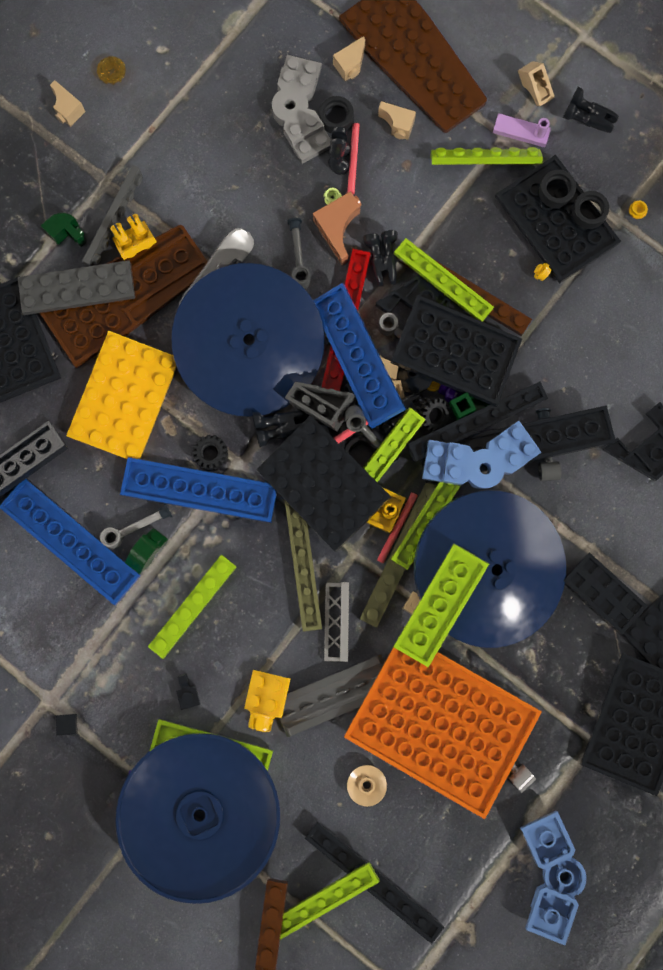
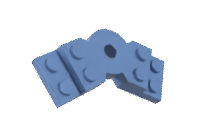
M517 421L486 443L485 449L475 452L468 445L428 440L422 479L459 486L468 481L476 489H488L497 485L502 480L504 474L510 475L540 454L541 451L520 421ZM481 464L487 467V474H482L480 472L479 468Z
M554 811L520 827L536 865L543 869L544 884L536 888L530 906L532 909L525 929L566 945L579 906L574 896L579 895L586 885V873L583 866L572 857L575 848L558 812ZM568 872V878L565 881H561V873Z

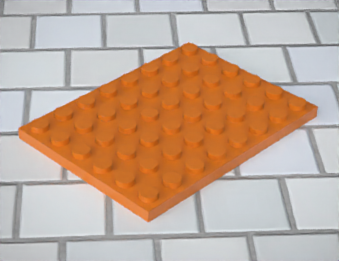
M393 647L344 738L485 819L542 711L437 652L431 664L427 667Z

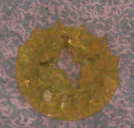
M106 57L97 66V74L100 80L106 84L111 83L114 85L118 81L121 82L122 78L125 77V64L117 57ZM114 68L116 73L112 72V74L110 75L108 70H112Z

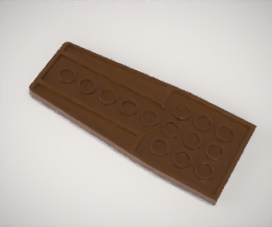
M361 0L339 16V21L356 41L364 36L365 52L443 133H448L486 105L487 97L432 19L416 0Z
M178 225L155 237L157 243L153 244L149 249L136 253L132 258L123 260L122 256H119L106 263L130 261L135 299L40 313L76 368L100 353L108 331L124 337L185 292L202 271L208 261L183 225Z

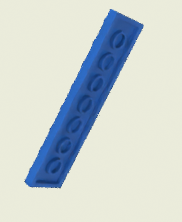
M341 283L313 300L319 311L326 336L369 426L373 429L405 411L406 408L346 286Z
M128 457L120 495L271 523L277 491L266 482Z
M27 479L20 482L1 503L0 509L113 605L116 606L141 577L139 573L125 564L120 557L103 545L101 541Z

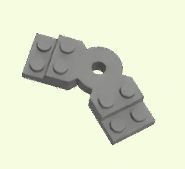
M287 55L277 83L278 92L272 100V112L275 121L281 126L284 125V136L303 164L329 150L331 147V139L325 131L321 119L315 110L308 109V102L313 100L322 63Z

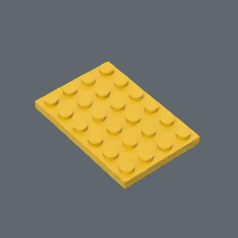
M108 331L66 436L125 459L129 457L141 460L177 368L174 356Z

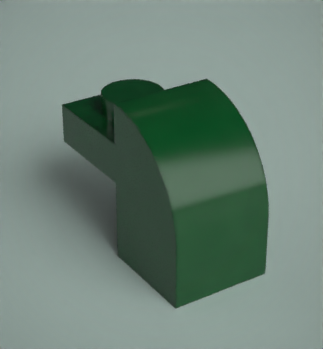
M54 214L41 225L45 233L57 245L68 235L80 247L86 243L83 238L85 234L78 227L77 220L70 214Z
M468 393L451 400L449 403L457 420L490 405L470 397Z
M153 528L136 542L128 554L125 564L141 574L152 563L155 554L167 544L168 538Z

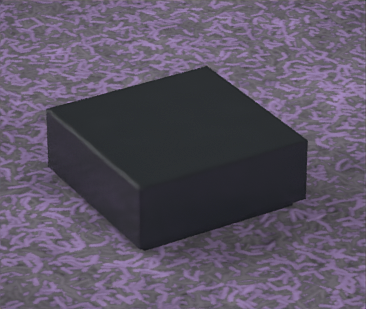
M77 714L56 715V736L78 734Z

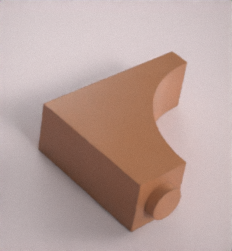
M351 191L313 213L314 223L341 265L348 262V254L343 243L344 232L352 219L360 214L361 202L357 196H353Z

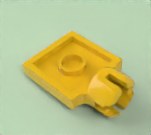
M253 670L244 709L250 711L248 723L250 729L270 732L275 717L282 718L290 678Z

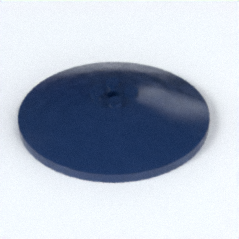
M239 263L210 272L195 283L187 292L174 318L172 350L182 379L190 390L203 402L219 411L236 416L251 417L252 412H260L261 415H267L290 405L285 397L295 382L305 384L313 382L324 353V330L314 301L296 280L270 266ZM245 335H253L255 341L252 345L244 343L243 338Z
M478 491L456 498L433 516L425 527L415 552L414 580L420 600L453 544L489 563L488 568L448 635L472 646L497 648L518 643L538 631L555 611L562 596L565 585L564 580L566 578V558L563 544L555 526L544 512L527 499L512 493ZM495 564H498L500 567L498 575H493L492 567Z
M206 733L178 736L163 742L149 751L139 760L126 778L116 809L118 843L122 855L132 872L144 885L155 893L183 903L201 904L218 901L235 894L251 883L271 857L280 827V805L277 790L263 763L250 750L238 742L223 736ZM198 809L205 812L206 816L202 821H198L194 817V812Z

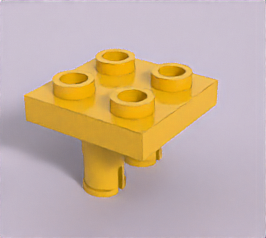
M138 214L132 215L135 222L131 216L127 218L131 228L124 231L121 223H116L118 231L114 225L110 228L114 234L112 239L123 260L132 258L136 253L149 249L153 244L157 243L145 221H140Z
M383 488L391 498L366 523L391 533L406 498Z

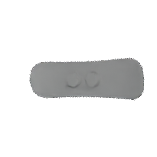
M237 228L227 234L202 271L184 293L179 305L187 292L201 278L212 271L230 265L234 259L243 262L254 246V239L248 231Z

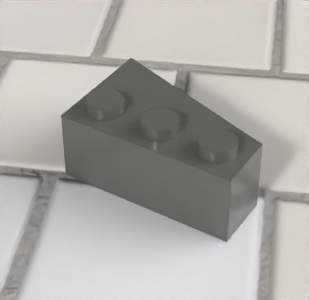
M295 382L285 397L291 405L311 415L314 419L336 432L345 420V410L350 406H354L357 402L353 393L320 388L300 382Z

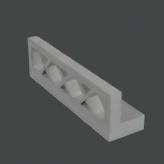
M349 582L326 583L324 661L348 662ZM330 587H341V596L337 600H334L329 595ZM329 598L333 601V603L330 606ZM334 605L341 610V615L336 620L329 615V609ZM329 618L333 621L331 625H329ZM341 618V624L339 625L337 621ZM334 624L340 629V635L335 640L329 635V629ZM330 638L333 642L328 646ZM334 643L340 648V657H328V649Z

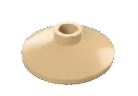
M371 765L357 767L352 771L347 781L349 796L355 803L361 806L376 805L384 798L387 791V782L384 774L378 768ZM365 781L370 782L371 785L369 788L363 787V783Z

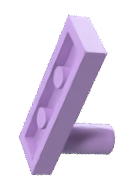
M498 113L493 133L545 148L551 128H549L550 123L546 118L540 119L538 124Z

